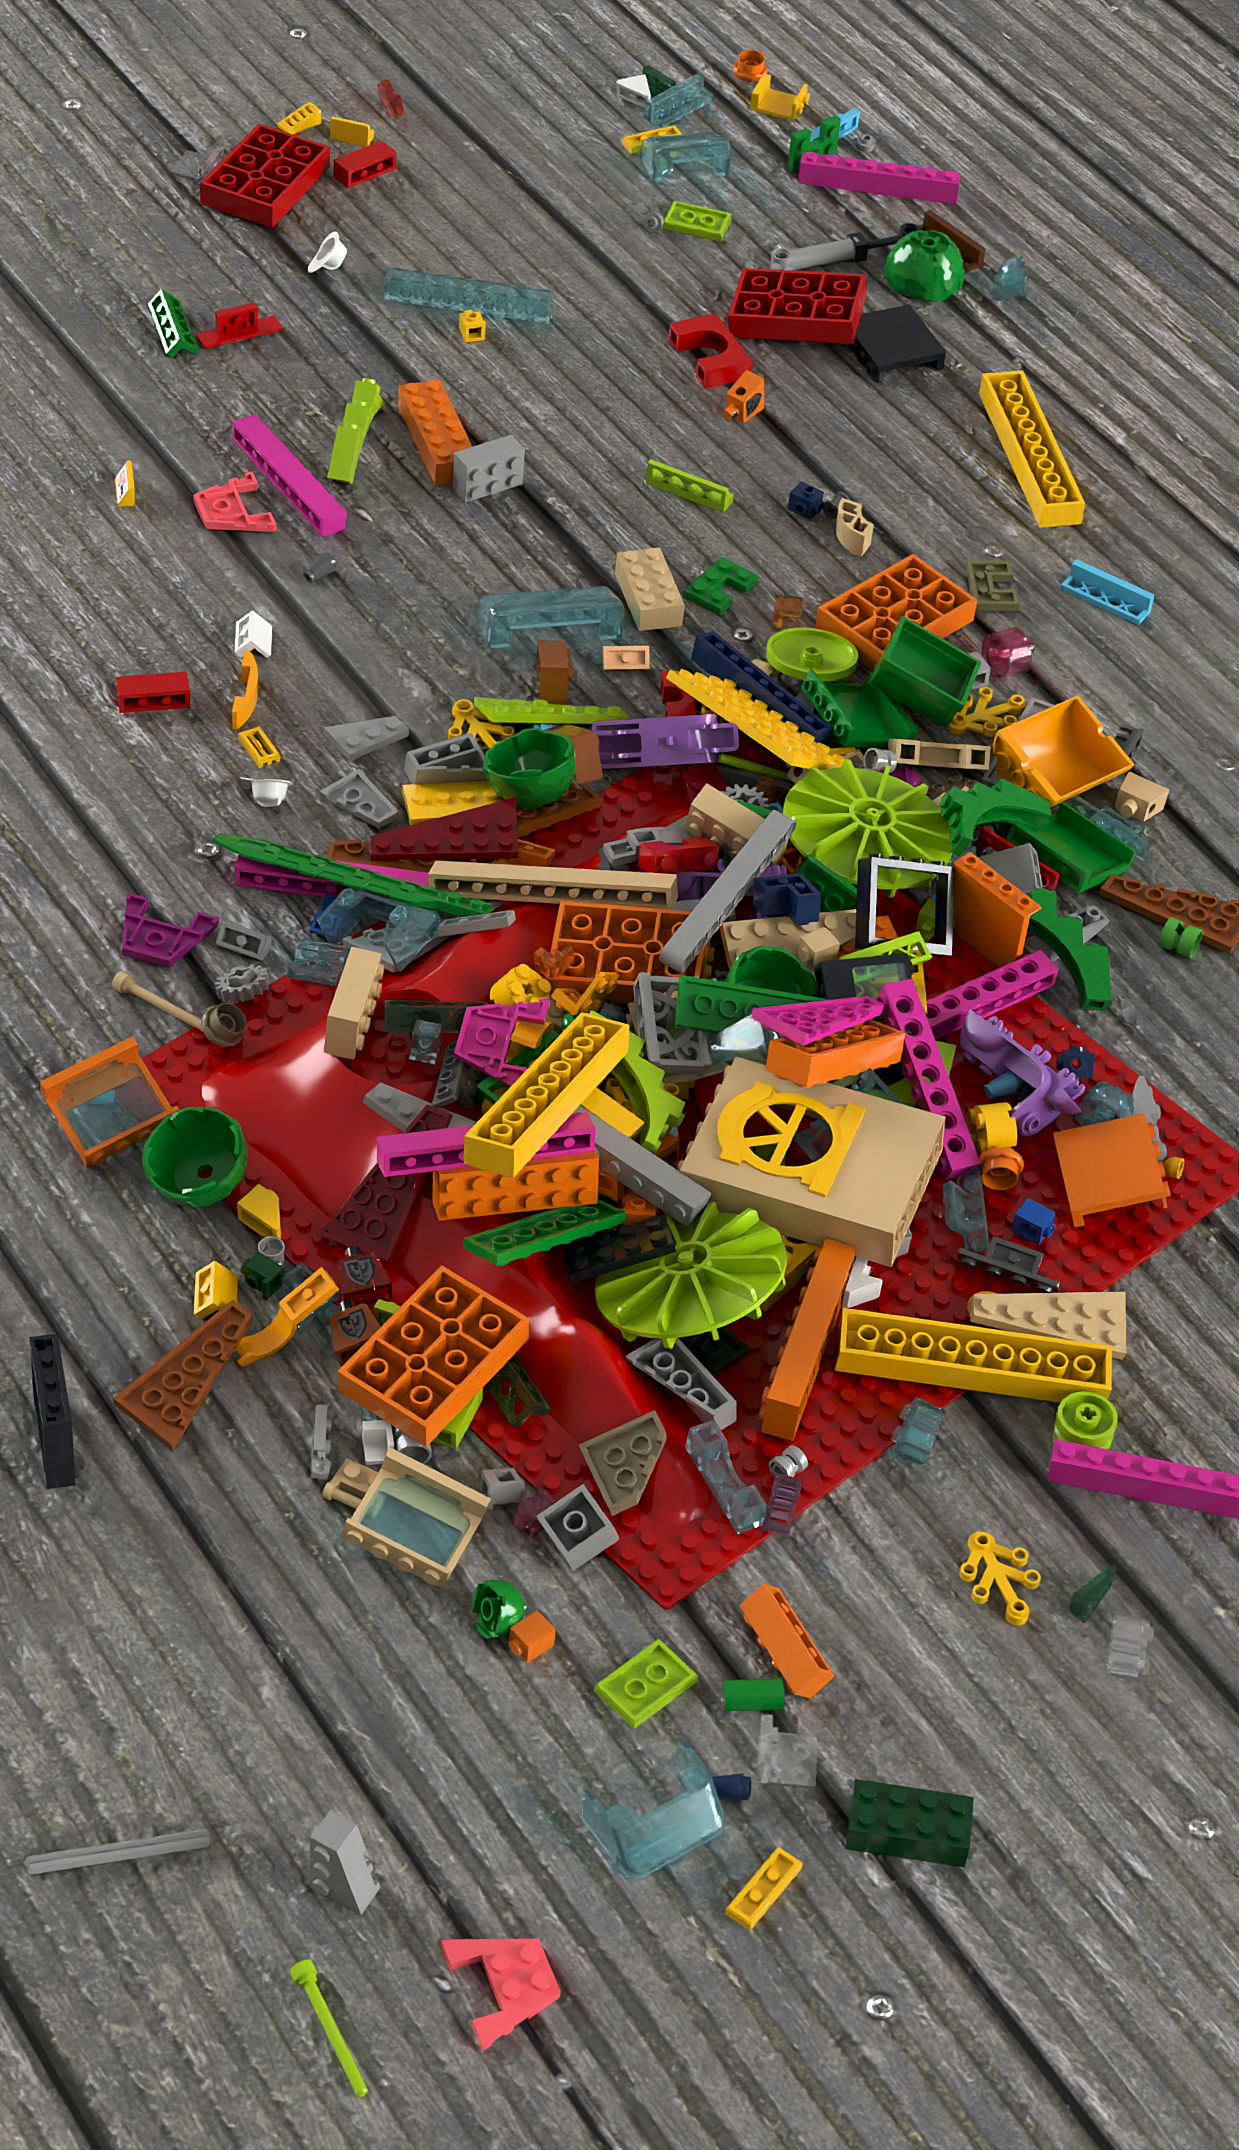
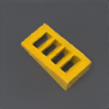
M309 102L279 121L277 127L290 134L321 124V110Z

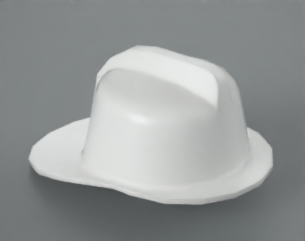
M332 232L325 238L318 253L308 267L309 273H313L321 267L329 270L340 267L347 249L339 241L338 232Z
M240 777V779L251 781L254 799L263 807L279 806L285 799L288 786L293 785L292 782L285 780H254Z

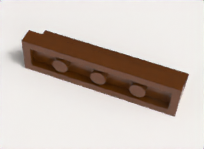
M932 210L924 213L923 224L919 226L920 230H933L947 235L958 247L963 262L970 263L969 265L963 263L965 274L983 266L986 251L983 246Z

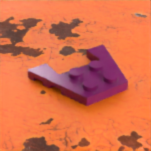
M128 893L126 898L122 955L170 968L218 927L219 917L197 912L188 929L143 917L149 907V898Z

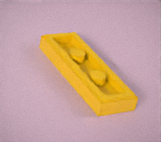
M675 125L622 137V144L633 154L683 142L684 135Z
M777 1847L729 1904L725 1915L750 1931L802 1869L803 1863L780 1847Z

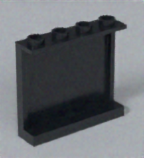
M910 304L861 314L854 343H848L849 350L856 355L858 362L865 367L867 374L876 383H879L880 372L930 362L935 370L944 369L946 351Z

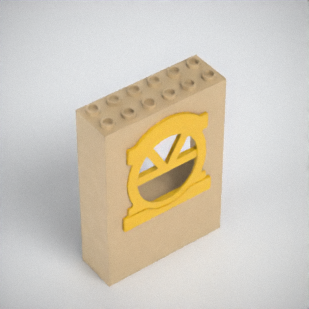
M736 1056L732 1065H727L723 1076L724 1081L722 1084L717 1085L713 1103H708L705 1111L704 1122H699L695 1134L696 1138L694 1141L689 1142L685 1160H680L677 1170L711 1192L708 1202H715L718 1212L741 1214L747 1208H751L757 1211L759 1220L776 1228L782 1235L822 1247L825 1238L857 1247L856 1257L892 1267L942 1153L945 1116L830 1083L815 1084L811 1088L798 1087L794 1081L776 1078L774 1073L765 1070L766 1065ZM773 1105L793 1111L788 1124L780 1119L769 1106ZM757 1112L780 1134L744 1138L743 1130L749 1117ZM803 1115L825 1120L829 1124L833 1134V1142L829 1151L821 1159L803 1166H780ZM778 1143L770 1162L759 1158L749 1149V1147Z

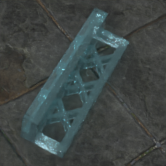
M698 73L645 102L644 119L659 128H663L713 101L715 95L703 88L704 76ZM671 110H679L678 112H669Z

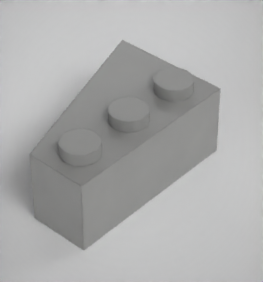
M472 733L418 748L406 754L404 771L412 784L487 780L483 771L485 755Z
M332 1810L328 1812L310 1837L309 1887L318 1895L327 1896L362 1915L381 1887L378 1881H373L370 1874L374 1869L372 1863L365 1861L363 1854L366 1851V1847L357 1824Z

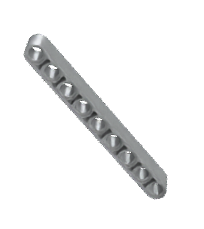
M773 810L666 943L659 956L660 962L680 973H683L755 883V878H759L791 837L797 824L795 820L776 810Z

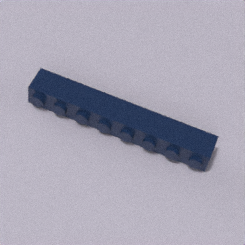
M711 631L696 636L691 659L700 668L722 681L725 678L737 683L736 688L738 690L743 689L753 695L751 699L766 703L768 705L767 710L776 711L784 716L783 721H790L798 725L800 733L806 732L815 737L813 742L822 743L826 746L829 745L833 731L831 726L716 632Z

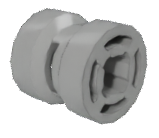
M870 748L865 753V769L884 773L886 765L891 766L889 774L895 770L897 757L893 751Z
M267 1236L261 1239L258 1243V1252L284 1267V1242L275 1236Z
M790 1445L783 1450L782 1456L774 1457L769 1461L768 1465L774 1478L786 1484L794 1478L795 1473H800L807 1468L808 1461L805 1454L798 1447Z

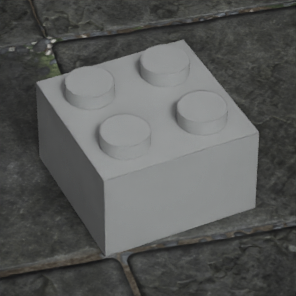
M584 1484L536 1516L543 1530L572 1571L620 1539L614 1526Z

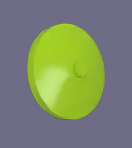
M791 628L779 631L769 638L766 658L775 669L788 676L805 680L810 669H813L820 680L826 682L839 680L852 674L857 667L858 651L850 641L835 633L815 628Z

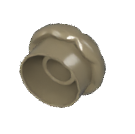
M221 1003L220 1005L209 1007L204 1012L201 1020L203 1032L207 1039L223 1048L237 1045L241 1041L247 1025L242 1011L231 1003Z

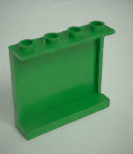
M810 669L801 689L824 721L833 728L832 732L843 747L888 749V739L915 740L919 730L900 704L881 690H876L868 684L873 673L868 674L863 684L822 682L814 670Z
M1064 802L1060 803L1057 814L1049 817L1038 832L1017 821L1012 824L1007 837V841L1015 846L1030 843L1037 851L1038 860L1060 874L1059 880L1078 893L1107 881L1110 875L1118 876L1128 871L1136 853L1134 849Z

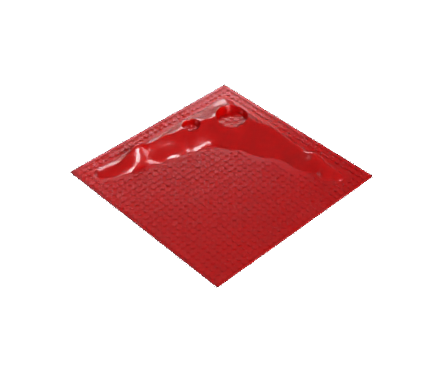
M712 762V763H713V765H714V766L716 767V769H717V767H718V765H719L720 762ZM678 764L645 766L598 793L602 800V806L594 808L591 812H584L573 816L569 820L554 823L548 828L533 831L520 840L554 849L555 855L549 867L600 870L599 863L601 859L598 850L603 848V844L626 839L627 831L667 827L689 814L690 805ZM484 859L479 863L491 864L495 859ZM639 860L628 863L631 872H638L637 870L642 869L638 867ZM717 866V869L699 870V871H717V872H721V871H719L718 866ZM877 889L876 916L888 915L898 938L918 932L915 928L919 911L922 908L898 889L895 896L890 898L886 896L883 889ZM744 896L736 905V920L734 921H743L745 916L748 915L756 916L758 910L753 906V896ZM502 900V905L494 909L492 913L514 911L516 920L509 927L456 934L394 973L384 968L382 979L378 980L382 984L379 999L374 998L376 1001L375 1012L373 1016H368L371 1018L368 1033L363 1032L362 1035H365L362 1050H357L354 1060L323 1053L328 1013L350 950L343 947V942L268 985L269 988L267 990H262V995L256 994L252 1000L239 1001L234 1004L244 1014L247 1024L243 1037L237 1045L226 1048L219 1047L208 1040L204 1032L193 1028L141 1058L171 1107L177 1105L179 1110L188 1107L214 1108L236 1119L243 1130L242 1132L247 1143L248 1162L243 1178L223 1201L238 1214L237 1202L258 1184L267 1190L274 1191L279 1197L281 1240L285 1246L284 1258L307 1279L321 1267L324 1268L340 1289L329 1298L337 1307L343 1300L350 1299L353 1300L355 1306L362 1303L367 1304L374 1315V1306L378 1299L402 1306L442 1265L529 1318V1339L483 1387V1400L468 1429L510 1468H515L517 1474L551 1506L584 1484L614 1526L620 1538L603 1550L602 1553L664 1610L674 1607L968 1391L967 1389L835 1371L837 1329L843 1309L841 1306L794 1440L790 1441L761 1432L763 1421L759 1420V1414L762 1405L765 1404L762 1403L765 1387L770 1386L771 1382H769L773 1366L777 1367V1364L780 1363L777 1362V1356L780 1347L787 1343L784 1341L787 1328L792 1326V1323H795L791 1321L795 1306H799L800 1303L802 1304V1302H799L802 1287H806L809 1284L806 1282L807 1271L799 1278V1282L765 1312L761 1310L762 1315L757 1320L743 1316L725 1325L729 1331L750 1349L748 1356L715 1378L736 1401V1421L718 1433L713 1434L677 1394L625 1360V1356L654 1338L639 1336L634 1341H627L623 1338L620 1329L603 1319L595 1299L597 1277L574 1284L571 1282L562 1246L568 1244H560L551 1247L548 1251H539L530 1254L527 1258L509 1261L504 1266H495L484 1258L478 1257L464 1249V1238L551 1209L439 1220L433 1206V1171H429L391 1264L371 1256L375 1267V1275L367 1285L355 1283L348 1277L343 1262L370 1256L360 1252V1254H354L349 1257L348 1247L317 1235V1233L334 1217L332 1215L338 1208L341 1209L351 1197L353 1190L377 1163V1137L404 1134L396 1126L363 1103L365 1095L381 1082L432 1103L446 1048L449 1044L458 1040L467 1007L495 1004L494 1000L490 999L492 986L511 969L518 967L520 964L527 965L543 979L546 978L560 904ZM400 908L353 935L352 939L363 936V931L372 929L376 931L386 928V923L421 910ZM429 908V911H423V912H424V914H425V913H428V912L433 911V910H435V909H430V908ZM720 927L711 937V947L715 948L714 963L709 962V965H712V979H714V970L729 972ZM953 932L952 956L932 957L929 961L922 963L926 1000L942 995L950 989L953 990L964 985L967 981L975 980L987 972L999 969V967ZM931 937L928 943L934 944V938ZM854 969L855 973L863 975L864 970ZM1033 995L984 1019L988 1020L996 1016L998 1018L997 1022L1002 1020V1028L1006 1027L1008 1029L1007 1033L1011 1031L1013 1033L1012 1039L1029 1052L1036 1044L1042 1048L1038 1056L1047 1050L1051 1054V1058L1044 1065H1047L1056 1073L1060 1071L1056 1069L1057 1055H1062V1049L1069 1050V1045L1083 1046L1084 1052L1096 1053L1093 1078L1081 1077L1079 1085L1083 1084L1085 1091L1074 1099L1082 1112L1076 1114L1061 1112L1054 1122L1052 1121L1032 1136L1024 1137L1017 1131V1144L1011 1148L1022 1156L1024 1168L1018 1175L1017 1183L1012 1188L993 1190L986 1187L982 1183V1173L978 1168L973 1174L945 1180L943 1173L938 1170L936 1164L909 1226L912 1238L908 1253L896 1257L892 1267L868 1260L867 1265L871 1266L869 1276L882 1280L880 1296L848 1309L986 1328L985 1325H976L974 1322H970L968 1317L967 1304L974 1294L983 1291L997 1294L1042 1293L1036 1289V1286L1028 1283L1025 1286L1016 1284L1011 1281V1277L1002 1274L1000 1277L988 1274L985 1268L979 1266L970 1268L961 1264V1260L957 1259L959 1248L986 1256L993 1236L1044 1253L1037 1275L1060 1282L1058 1293L1103 1292L1239 1192V1152L1147 1082L1152 1088L1155 1104L1159 1105L1161 1111L1160 1119L1157 1120L1156 1125L1159 1130L1161 1143L1165 1144L1167 1150L1163 1164L1170 1157L1184 1159V1167L1179 1179L1170 1177L1166 1173L1165 1177H1161L1162 1182H1168L1170 1196L1166 1197L1168 1208H1163L1161 1199L1083 1215L1085 1225L1074 1228L1053 1133L1128 1117L1133 1090L1140 1075L1036 995ZM602 1002L601 1008L596 1012L609 1020L628 1024L625 1015L630 1013L628 1004ZM654 1006V1011L661 1013L664 1007H661L659 1010L658 1007ZM897 1008L900 1012H903L902 1008ZM668 1013L662 1020L655 1022L656 1026L666 1030ZM876 1016L872 1020L882 1024V1021L886 1018L877 1019ZM961 1029L935 1041L956 1045L949 1079L971 1134V1125L967 1120L968 1109H973L976 1105L1003 1102L1009 1103L1013 1109L1016 1094L992 1099L986 1096L984 1085L997 1078V1076L992 1074L989 1077L979 1068L980 1064L978 1062L971 1064L962 1056L964 1050L960 1047ZM658 1035L657 1039L659 1042H663L664 1037ZM739 1038L768 1056V1052L763 1049V1042ZM1076 1059L1072 1062L1073 1068L1078 1064ZM900 1061L889 1065V1067H882L876 1070V1073L867 1075L859 1079L857 1083L844 1088L868 1093L889 1087L905 1078L902 1070L903 1063ZM481 1071V1079L479 1083L488 1077V1075ZM136 1078L111 1090L116 1092L114 1100L139 1123L162 1113L161 1108L141 1078ZM690 1089L689 1099H680L686 1103L682 1110L685 1117L677 1128L680 1148L679 1161H674L673 1165L675 1169H677L680 1160H685L687 1146L690 1141L695 1140L699 1122H704L694 1089ZM477 1094L474 1106L464 1109L458 1099L441 1107L475 1122H478L484 1116L481 1113L482 1106L477 1103ZM773 1105L769 1106L780 1119L788 1124L793 1111ZM755 1112L745 1123L743 1136L744 1138L775 1135L776 1129ZM803 1115L785 1153V1166L795 1167L811 1164L821 1159L829 1151L833 1142V1134L825 1120ZM948 1146L949 1150L956 1152L955 1148ZM213 1170L203 1171L200 1178L210 1177ZM602 1193L598 1196V1199L618 1209L622 1208V1199L615 1201ZM1027 1198L1055 1212L1053 1220L1055 1229L1049 1238L1045 1237L1039 1245L1011 1231L1015 1213ZM623 1224L616 1225L615 1228H613V1229L601 1230V1231L595 1232L594 1235L589 1236V1237H580V1238L574 1239L573 1241H576V1240H580V1241H581V1240H584V1239L593 1237V1236H595L596 1234L601 1233V1232H609V1231H612V1230L619 1229V1228H621V1227L623 1226ZM788 1237L787 1239L788 1241L794 1244L805 1243V1241L795 1239L792 1237ZM990 1326L988 1327L989 1329L1002 1330V1329H998V1328H994V1327H990ZM655 1410L666 1431L667 1440L638 1504L611 1516L582 1455L579 1444ZM794 1445L805 1454L808 1466L802 1472L795 1473L794 1478L788 1483L783 1484L774 1478L768 1464L774 1457L782 1456L783 1450L788 1446Z

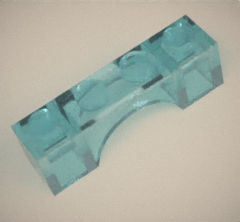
M715 1420L689 1428L685 1448L737 1534L763 1525L767 1505L755 1485L747 1486L736 1474L730 1460L727 1440Z

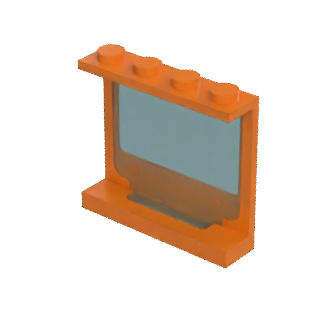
M133 1036L40 1081L41 1095L86 1167L92 1164H101L108 1156L116 1152H125L132 1144L138 1141L144 1142L148 1140L152 1131L163 1121V1118L179 1110L177 1105L171 1107L138 1054V1043Z

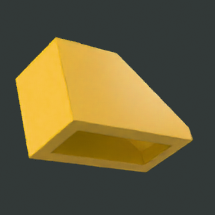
M258 1184L237 1202L238 1220L264 1238L275 1236L281 1239L279 1197L274 1191L267 1190Z

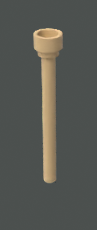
M120 971L113 978L112 988L122 994L132 993L203 1032L202 1019L135 984L131 975Z

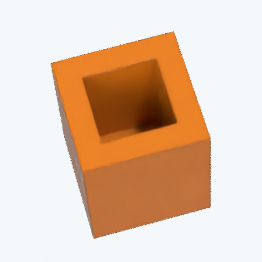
M536 1610L510 1627L509 1647L516 1656H520L526 1663H529L554 1646L556 1629Z

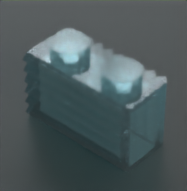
M917 1397L914 1398L911 1404L906 1403L899 1417L903 1419L902 1426L897 1425L891 1438L895 1442L892 1450L893 1453L902 1455L904 1458L922 1465L930 1455L946 1411Z

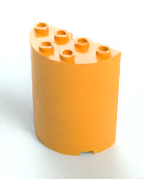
M1078 695L998 730L993 742V754L996 755L998 763L995 769L999 780L1002 778L1050 800V807L1128 772L1135 764L1111 735L1105 736L1102 733L1103 726Z

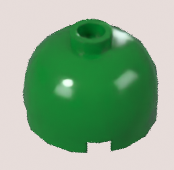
M485 1580V1583L476 1586L473 1594L472 1613H478L480 1623L474 1622L479 1633L487 1639L510 1635V1627L523 1620L526 1612V1603L516 1586L505 1580Z

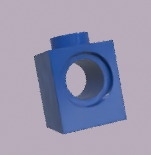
M1027 1198L1015 1213L1011 1231L1039 1245L1045 1237L1049 1238L1055 1229V1224H1053L1055 1212Z

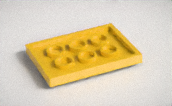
M487 780L402 785V794L410 825L503 800L491 788Z

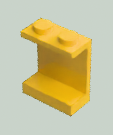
M764 73L752 92L750 110L795 121L798 114H802L804 104L807 105L810 93H807L808 84H804L796 96L770 89L771 75Z

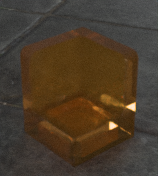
M775 595L773 627L782 628L783 616L800 617L802 615V597Z
M567 946L562 952L554 949L549 953L540 947L534 952L535 969L552 981H556L574 964L573 948Z

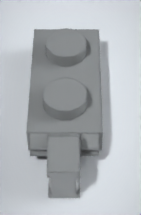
M318 1404L315 1409L311 1448L312 1479L327 1480L331 1462L326 1456H329L331 1440L326 1439V1433L330 1434L332 1417H327V1405Z

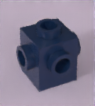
M801 481L790 492L788 510L810 520L822 511L824 507V492Z
M1069 1045V1050L1062 1049V1055H1057L1056 1069L1061 1071L1064 1068H1068L1069 1074L1073 1072L1076 1075L1075 1079L1081 1082V1077L1093 1078L1096 1053L1084 1052L1083 1046ZM1076 1059L1078 1064L1073 1068L1072 1062Z

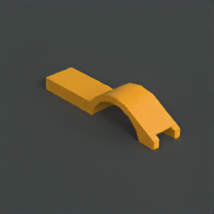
M324 1268L318 1269L279 1302L278 1314L270 1325L254 1335L241 1339L235 1350L241 1356L237 1361L242 1367L268 1357L283 1348L293 1337L297 1324L340 1290Z

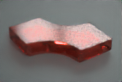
M390 80L381 81L377 85L381 105H385L388 108L392 120L399 119L405 113L400 94L395 93Z

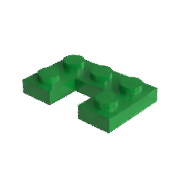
M835 115L821 121L819 138L811 142V131L807 128L792 133L787 168L792 172L800 169L802 152H815L823 155L836 153L841 119Z
M721 557L684 589L683 597L720 616L733 605V597L719 590L728 584L746 593L758 583L759 575Z

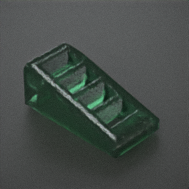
M1110 1565L1073 1593L1069 1611L1082 1623H1085L1111 1588L1117 1570L1114 1565Z

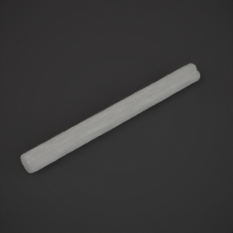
M200 1829L32 1855L26 1858L28 1874H37L204 1848L209 1846L210 1839L208 1830Z

